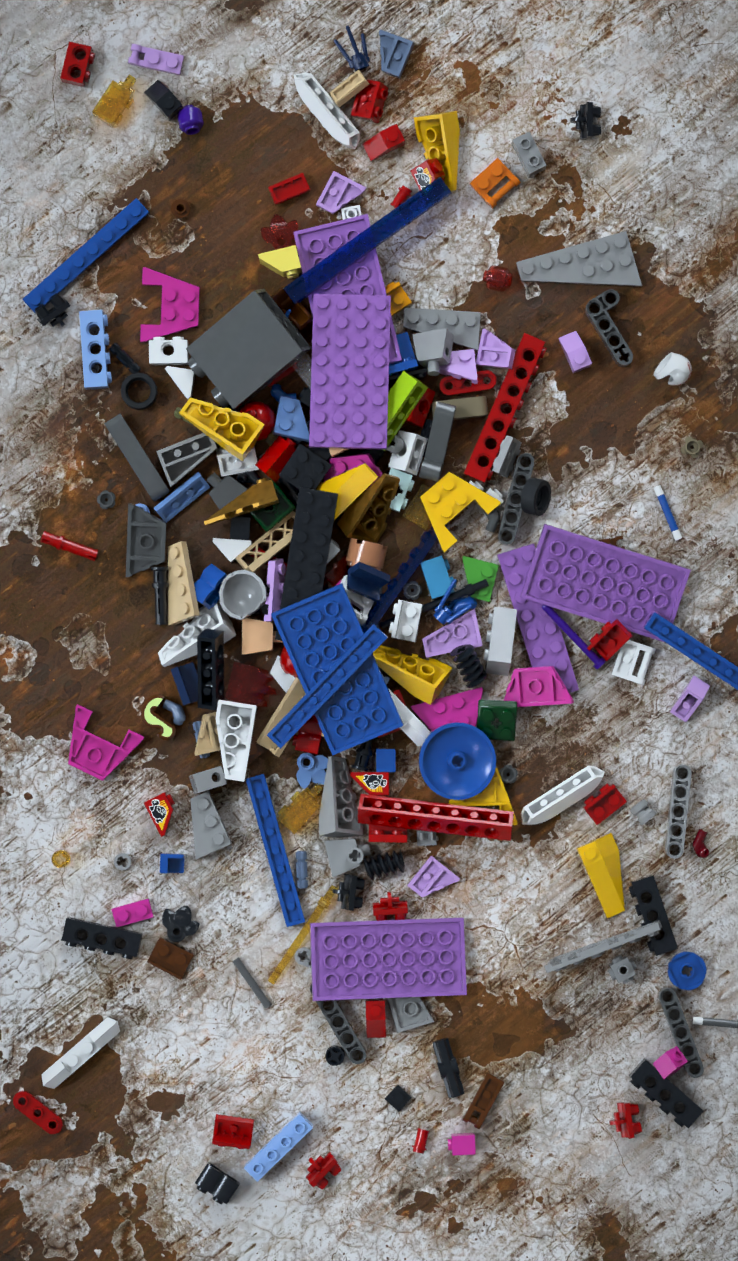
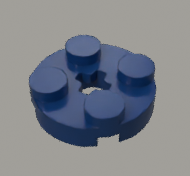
M684 951L672 957L668 963L667 972L673 985L680 989L693 990L703 983L707 969L705 962L700 956L693 952ZM684 966L692 968L690 971L691 975L682 974Z

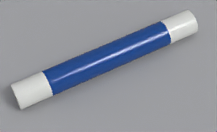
M661 485L656 486L654 491L675 541L679 540L682 536Z

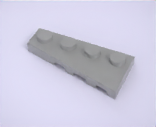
M404 308L403 328L419 333L447 328L454 335L453 343L478 351L481 312Z
M420 997L387 998L397 1033L434 1022Z

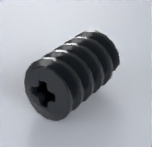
M461 645L451 651L450 655L455 656L453 661L458 663L456 665L457 669H461L460 675H465L463 681L467 682V688H473L485 680L487 673L484 671L483 665L480 664L481 661L477 658L473 645Z
M401 849L399 855L393 850L391 857L385 852V857L382 858L378 854L377 860L373 856H370L369 862L363 858L367 876L372 881L375 879V874L381 879L383 872L389 877L390 871L394 875H397V869L401 873L405 871Z

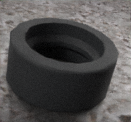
M133 373L123 381L121 397L132 409L144 410L152 406L156 401L158 394L157 386L147 374ZM137 380L145 381L151 391L149 398L140 403L134 402L128 395L129 386Z
M531 478L523 487L521 508L527 514L543 515L551 500V486L546 480Z

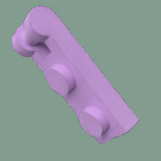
M132 44V54L128 59V64L180 75L184 60L183 55ZM139 53L145 54L144 60L138 59Z

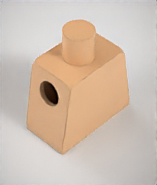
M249 618L242 619V655L272 651L273 642H283L275 640L276 631H273L274 624Z

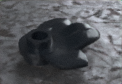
M183 906L175 913L170 909H165L163 912L162 924L167 928V936L173 942H181L185 936L194 935L199 928L200 923L191 920L192 914L189 906ZM175 929L180 930V934L174 935L173 931Z

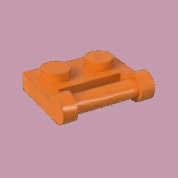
M497 158L469 185L493 209L504 195L514 186L517 187L521 182ZM507 177L509 181L490 197L488 193Z

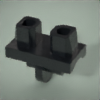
M586 102V104L580 105V110L576 111V117L570 118V122L576 124V130H580V139L586 140L601 135V126L593 124V118H600L601 107L594 106L593 102Z
M55 293L49 298V301L54 306L48 311L41 304L34 309L38 317L37 320L42 326L50 322L52 327L58 323L62 327L65 325L63 319L68 315L63 311L71 305L67 300Z
M344 874V882H339V889H333V893L338 894L337 901L342 902L341 909L354 911L355 908H362L363 899L362 897H355L356 889H364L365 880L354 875Z

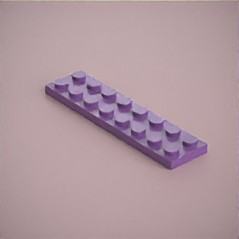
M534 543L498 554L497 557L513 609H517L516 618L531 667L554 666L569 693L579 690L560 627L542 609L543 604L520 597L536 550Z

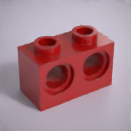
M69 41L60 77L62 82L84 87L85 82H89L91 72L88 71L89 66L94 63L95 53H93L91 46ZM78 52H85L86 56L84 59L78 60L76 54ZM75 70L81 71V75L78 78L71 77V74Z

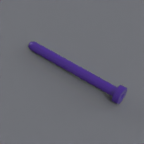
M542 605V609L590 658L594 663L593 667L596 670L599 669L606 660L603 657L599 658L592 649L589 651L587 649L588 645L552 607Z

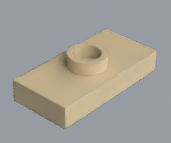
M357 70L329 94L340 108L369 85L362 72Z

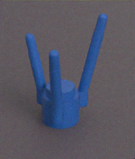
M457 579L452 581L441 602L434 609V617L443 625L447 622L451 624L454 619L472 608V605H468L452 616L454 612L451 608L458 599L452 601L448 606L444 605Z

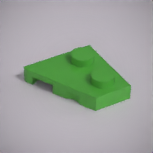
M463 556L462 560L468 584H475L484 579H487L489 584L488 587L476 591V594L470 597L490 602L499 565Z

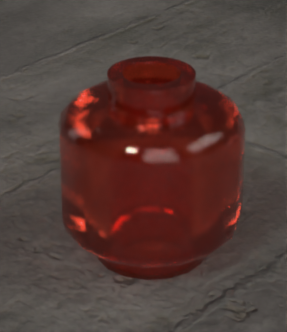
M492 265L488 271L485 270L483 281L486 282L488 289L504 292L507 288H510L513 276L508 268Z

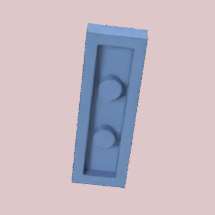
M197 472L156 505L154 509L167 523L209 489L210 486L200 473Z

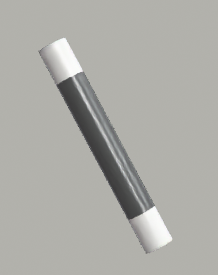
M693 1017L692 1024L738 1028V1021L703 1017Z

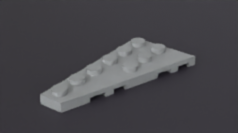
M626 231L516 262L521 282L642 287Z
M660 920L564 953L551 958L544 967L547 973L554 970L557 972L565 969L566 966L572 963L573 965L583 963L588 957L592 959L600 957L606 950L618 949L627 942H630V944L640 941V937L645 935L652 937L659 934L658 930L662 928Z

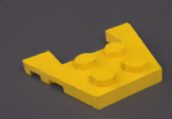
M450 472L420 497L444 553L458 542L445 525L468 505L476 501L485 513L489 515L501 504L499 500Z
M498 767L495 768L492 780L482 792L468 799L449 800V804L499 805L500 810L513 811ZM515 813L513 818V825H517Z

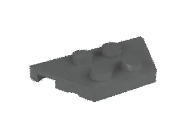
M128 503L126 577H130L137 572L144 571L153 565L165 561L166 522L132 503Z

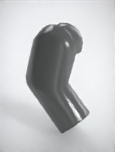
M494 509L489 515L486 514L489 520L486 530L493 533L500 519L497 509Z

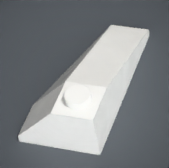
M219 602L210 610L202 606L199 609L200 616L195 617L190 623L186 622L183 625L184 630L178 636H173L158 652L163 667L197 655V636L205 629L224 631V643L236 636L233 624Z
M218 700L215 719L225 779L245 781L257 711L256 705Z

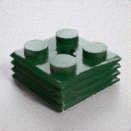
M273 480L279 503L272 505L273 510L261 508L249 512L266 532L295 510L294 504Z
M479 700L477 728L485 733L490 740L514 741L517 702ZM495 718H499V722H494Z

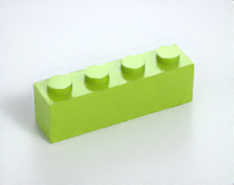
M405 371L401 373L388 392L387 447L428 389L426 385Z

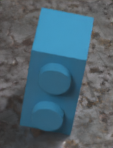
M442 556L420 562L431 599L444 596L454 580L453 577L449 578L447 570H450L447 558L443 559Z

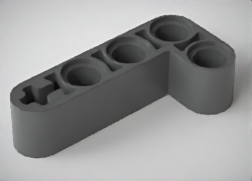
M609 289L590 300L585 307V313L615 363L619 367H627L633 360V354L608 314V311L618 304L620 296L617 291ZM613 295L615 302L612 304L607 303L605 296ZM592 304L597 305L599 312L596 314L591 313L589 306ZM607 321L609 328L602 330L599 327V322ZM616 337L619 340V345H610L609 338ZM621 346H623L621 353L624 356L628 355L627 362L624 360L620 361L621 354L619 351L617 353L614 352Z
M437 402L426 453L420 470V478L439 481L455 416V405Z

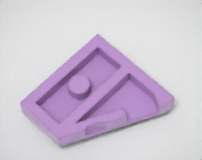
M333 171L316 206L334 214L365 192L366 187Z
M482 329L476 365L512 369L516 350L489 330Z
M430 856L407 886L423 898L454 882H458L460 878L433 856Z

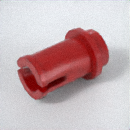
M404 185L398 188L399 192L392 203H390L391 206L401 211L408 197L412 196V191Z
M418 1128L415 1143L412 1145L413 1152L424 1154V1151H427L425 1147L430 1131Z

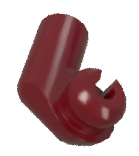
M701 829L698 830L692 846L699 858H707L709 850L706 848L704 840L708 833Z

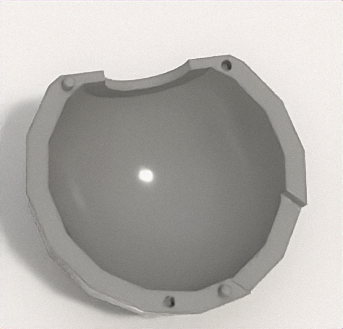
M237 570L227 575L221 582L219 603L223 611L230 617L239 620L245 619L265 604L267 589L262 579L255 573L247 570Z

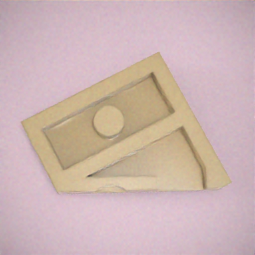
M216 712L204 714L202 717L195 756L220 750L215 719Z

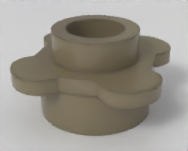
M688 436L685 438L686 443L681 448V452L691 455L692 458H697L700 448L703 447V442Z

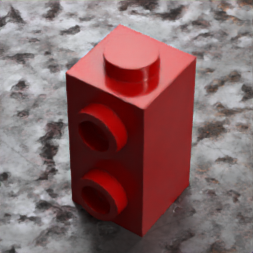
M279 436L255 466L276 482L280 478V472L295 452L296 444L289 438L285 440Z

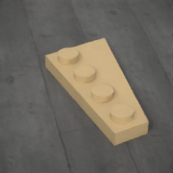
M180 541L168 546V626H174L200 616L187 542Z

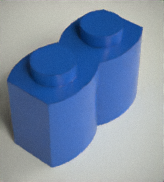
M213 564L206 567L200 579L194 583L197 601L209 610L214 607L220 598L221 582L227 574Z

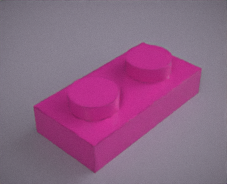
M149 898L111 909L116 927L154 917Z

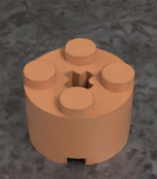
M350 538L345 560L347 561L346 565L354 566L358 562H362L381 571L384 566L388 546Z

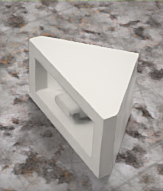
M167 366L165 370L187 400L192 398L195 373L191 369Z
M213 538V543L231 563L236 560L235 558L252 545V541Z

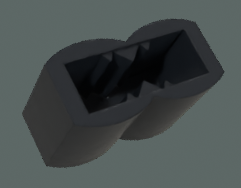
M208 1162L195 1184L198 1185L196 1188L204 1194L209 1192L213 1195L212 1199L222 1205L223 1202L225 1204L229 1202L240 1182Z

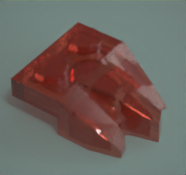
M234 662L225 699L256 705L257 707H268L264 697L266 695H277L276 689L267 685L274 677L268 670Z

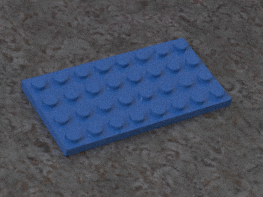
M343 583L271 613L305 694L364 634ZM373 653L315 712V717L332 756L404 726Z

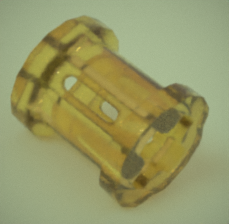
M65 850L56 851L52 855V863L58 868H63L70 863V855ZM60 854H63V857L66 858V861H63L62 864H59L60 861L56 860V857L60 856Z

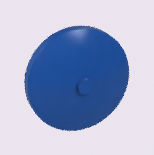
M461 722L442 725L432 731L421 746L419 753L421 776L431 790L444 798L452 800L471 798L488 786L495 773L496 754L494 747L486 734L473 725Z

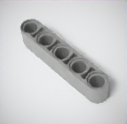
M677 765L672 773L665 853L673 859L681 857L684 852L692 775L691 769L687 765ZM680 768H685L687 771V776L683 779L677 775V771ZM678 787H683L685 790V795L681 798H678L675 794V790ZM676 806H680L683 809V814L680 817H676L673 814ZM675 825L681 828V833L678 836H674L671 833V829ZM673 844L679 847V852L676 855H671L669 852V848Z

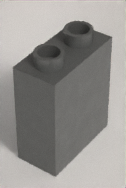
M265 289L254 290L186 348L192 356L187 361L192 371L200 378L207 375L216 386L211 390L215 400L222 407L227 408L231 405L233 409L247 404L312 349Z

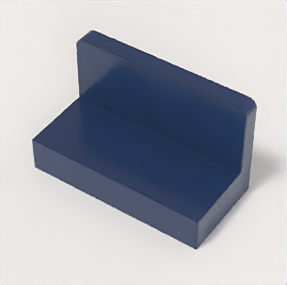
M358 562L349 568L347 589L375 602L379 601L380 588L390 582V575L362 562Z
M191 662L171 669L183 706L198 701V674L194 663Z

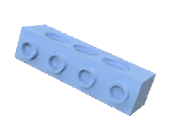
M103 310L79 311L84 388L86 390L109 388V383H112L111 371L108 372L107 364H111L110 352L106 353V345H109V334H105V326H108L107 314L104 315ZM98 326L100 328L99 333L91 335V327ZM94 345L101 346V351L98 354H92L91 348ZM95 364L102 365L100 373H93L92 368Z
M299 1112L245 1164L244 1169L258 1182L313 1129V1124Z

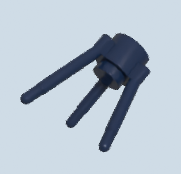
M347 25L346 30L355 52L351 56L353 60L350 59L336 39H334V43L347 60L350 69L354 68L356 72L357 70L369 67L368 62H370L367 53L364 33L361 34L362 54V52L359 53L353 34Z

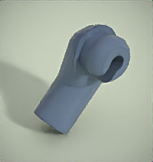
M166 699L163 708L172 712L175 725H182L186 717L182 706Z

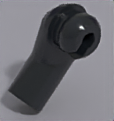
M246 471L239 473L237 476V480L241 484L253 483L255 485L257 484L256 481L261 479L255 471Z

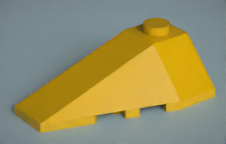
M457 111L414 117L416 136L419 143L422 142L426 151L424 153L425 158H437L443 167L445 178L442 192L456 190L460 136Z
M189 398L179 412L186 420L241 461H244L265 426V424L248 413L232 411L230 408L218 407L212 403L194 398Z
M364 463L325 482H321L316 490L339 493L335 521L378 476Z
M382 645L373 652L378 666L414 697L430 705L439 696L452 671V667L436 659L429 658V660L418 658L417 654L412 653V656L402 654L398 649Z
M612 833L577 847V852L606 917L610 918L625 911L620 855Z

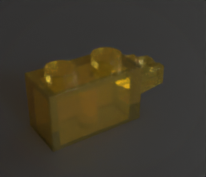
M129 74L124 82L119 81L117 83L113 80L93 109V115L112 128L115 124L118 125L123 118V111L125 108L129 109L134 101L132 98L135 90L132 87L136 82V78Z
M317 783L312 790L307 787L301 793L297 791L290 798L293 802L288 807L284 805L278 812L280 815L278 820L295 834L320 807L318 803L320 798L317 794L323 787Z

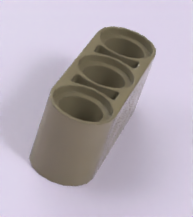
M486 396L431 403L433 417L437 402L456 406L454 420L488 416Z

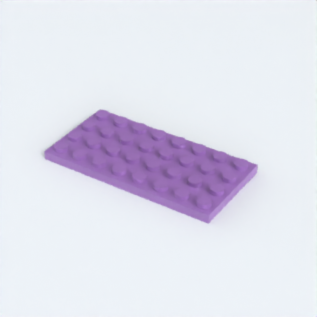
M368 214L293 232L312 316L314 294L387 296ZM390 311L389 364L401 362L402 358Z
M314 294L309 448L387 450L391 296Z
M544 524L520 597L605 624L607 622L612 624L618 619L628 631L664 642L643 627L653 612L673 624L691 570Z
M464 918L310 923L312 1001L467 995Z

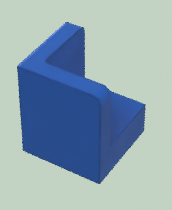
M376 749V772H396L395 749Z
M161 853L160 873H184L185 854Z

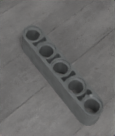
M118 414L105 422L106 428L153 502L170 493L122 415Z
M529 453L521 454L516 461L498 532V541L502 545L508 546L512 544L516 537L522 508L521 503L516 505L511 502V496L517 494L521 497L524 485L519 486L516 484L515 479L517 476H523L526 482L531 478L534 458ZM527 457L531 462L530 466L523 467L520 464V459ZM514 513L517 517L516 522L509 523L506 520V515ZM505 531L510 532L512 535V539L508 542L503 541L501 538V534Z
M311 983V985H310V992H311V994H312V983ZM331 1000L334 1003V1007L330 1010L323 1007L324 1001H316L351 1062L354 1064L363 1063L366 1059V1050L337 1000ZM340 1016L343 1018L344 1023L341 1026H335L333 1019ZM350 1033L354 1039L352 1042L346 1043L342 1039L343 1035ZM355 1050H360L363 1052V1057L356 1060L353 1058L352 1053Z
M663 987L658 992V999L674 1042L682 1053L683 1048L687 1045L692 1046L693 1049L690 1055H684L688 1061L684 1065L685 1071L692 1078H699L704 1072V1067L677 994L670 987ZM665 991H671V1000L664 1001L662 999ZM672 1009L679 1011V1016L676 1019L669 1017V1012ZM679 1027H683L686 1030L683 1037L676 1036V1030ZM695 1063L698 1064L699 1071L691 1073L689 1070L690 1066Z

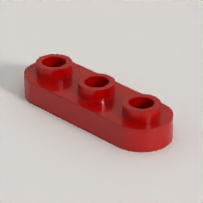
M478 371V384L471 382V386L466 387L464 382L469 379L461 378L460 380L453 378V376H446L440 381L439 388L446 396L492 389L497 379L492 371ZM485 377H488L490 379L489 384H485L483 382V379ZM451 383L453 388L448 390L445 388V385Z
M19 1091L15 1094L13 1105L16 1109L49 1134H57L61 1131L63 1120L59 1115L27 1091ZM24 1098L26 1103L20 1104L19 1099ZM37 1109L40 1110L41 1115L36 1116L34 1114V1111ZM51 1121L56 1123L55 1128L50 1127L49 1123Z

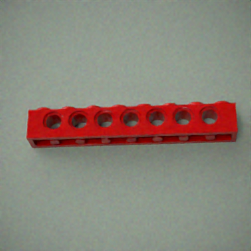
M524 333L515 353L512 369H508L463 475L483 484L486 480L490 481L494 472L491 470L495 458L499 455L498 451L501 442L506 438L508 427L513 428L517 419L513 417L515 411H520L524 402L521 397L524 392L528 393L532 384L528 381L531 375H536L539 365L536 364L539 357L543 358L547 349L544 347L545 341ZM531 352L534 355V359L528 362L524 359L523 354ZM517 370H524L526 377L524 379L517 378ZM516 387L519 390V394L515 397L510 396L508 389ZM502 405H509L511 412L503 414L500 409ZM501 422L504 429L497 432L493 429V424ZM492 439L496 442V447L488 449L485 442ZM480 457L488 459L489 464L486 467H481L478 464Z
M367 794L360 795L358 823L511 841L513 811Z

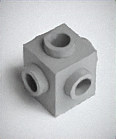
M619 955L611 960L612 963L609 964L611 969L608 972L613 981L617 980L618 983L623 982V984H626L634 979L633 976L636 975L634 970L637 967L632 958L628 959L627 956L622 957V955ZM626 967V973L621 974L620 968Z

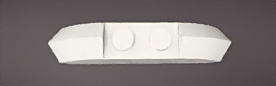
M311 73L294 74L297 91L309 110L336 141L355 150L360 140V132Z
M389 689L404 726L399 728L418 747L422 746L431 732Z
M587 766L524 806L521 812L522 825L543 823L589 795L599 785L605 772L595 766Z
M109 1017L103 1020L42 1074L43 1086L55 1089L120 1032L118 1021Z

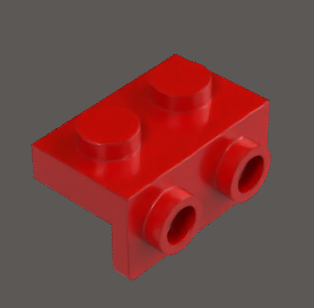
M616 619L612 624L607 622L601 628L603 632L600 635L596 633L589 640L591 644L587 649L590 651L594 648L608 661L633 635Z
M216 1114L212 1144L221 1147L229 1146L238 1149H250L254 1119Z

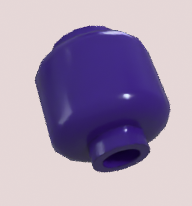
M186 105L178 112L177 118L182 132H185L187 135H194L200 132L204 122L199 108L193 105Z

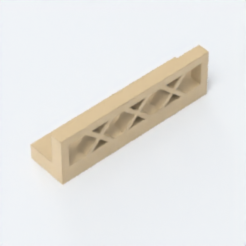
M294 511L235 558L244 570L256 572L291 543L293 529H286V525L291 517L295 520L296 513ZM274 531H282L283 538L279 541L272 540V533ZM269 543V548L265 553L258 552V544ZM246 554L254 555V562L249 566L242 559Z
M298 677L293 681L256 741L277 757H280L288 742L280 749L267 734L305 696V691Z

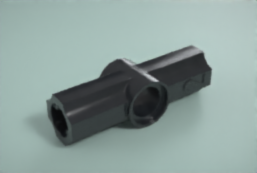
M448 1038L432 1042L438 1060V1069L441 1079L444 1080L448 1097L454 1098L465 1094L459 1076L460 1071L457 1061L453 1056Z

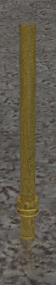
M334 885L330 886L324 897L321 896L317 902L318 906L269 977L268 981L273 985L309 933L310 923H315L324 909H327L331 904L330 900L335 894L333 889H338Z

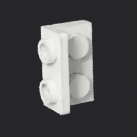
M255 446L244 461H241L222 447L216 449L221 477L259 470L255 466L257 463Z
M398 600V603L394 604L393 614L395 615V620L391 622L389 633L392 634L391 638L416 642L423 604Z

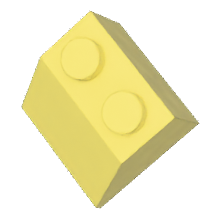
M296 245L258 254L260 264L282 277L292 279L299 277V273H302Z

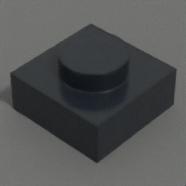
M397 1084L385 1097V1100L399 1112L412 1097Z

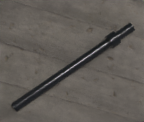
M487 579L475 584H467L463 589L451 593L444 604L466 595L476 594V591L489 586ZM443 597L424 604L421 614L436 608ZM395 617L381 622L382 629L390 627Z

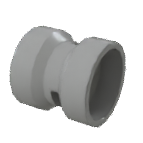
M642 799L630 809V812L638 817L641 825L657 814L648 807V802L645 799Z

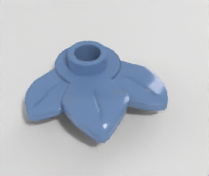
M303 753L298 757L297 765L299 770L296 777L302 788L305 789L311 781L324 785L326 775L324 769L327 768V757L323 755L313 756L310 753ZM304 759L310 760L309 766L303 764Z

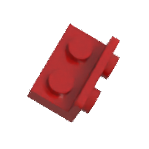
M367 80L369 85L356 94L351 116L371 120L378 124L383 115L384 102L388 97V87L381 82Z
M613 783L611 785L605 784L599 789L600 794L596 797L591 795L584 801L586 805L583 806V809L596 825L600 824L627 802Z
M369 824L368 842L407 843V829Z

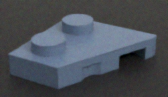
M379 30L381 70L383 73L400 79L413 49L414 42Z

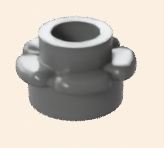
M104 490L98 495L97 503L100 504L102 509L112 508L115 505L116 497L114 493Z
M410 581V583H406L403 587L404 596L407 599L415 600L422 593V588L416 581Z
M505 765L499 771L503 783L511 784L516 781L518 772L511 765Z

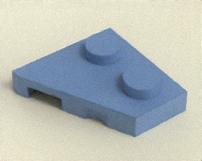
M280 397L273 430L274 435L309 442V431L300 400Z

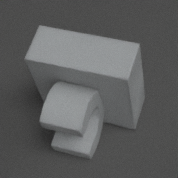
M417 830V846L437 845L436 832Z

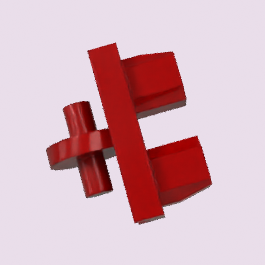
M387 892V898H380V903H373V916L376 917L377 921L387 920V915L395 914V920H406V913H408L407 900L399 901V897H391V892Z
M619 1102L617 1103L618 1112H614V1119L610 1120L609 1123L616 1126V1132L621 1131L622 1138H635L634 1135L642 1132L640 1122H632V1116L639 1114L638 1104Z
M330 1152L324 1158L321 1155L316 1160L310 1157L309 1162L311 1165L307 1169L310 1173L306 1176V1179L311 1186L324 1189L329 1182L324 1176L328 1172L336 1176L341 1171V1168Z

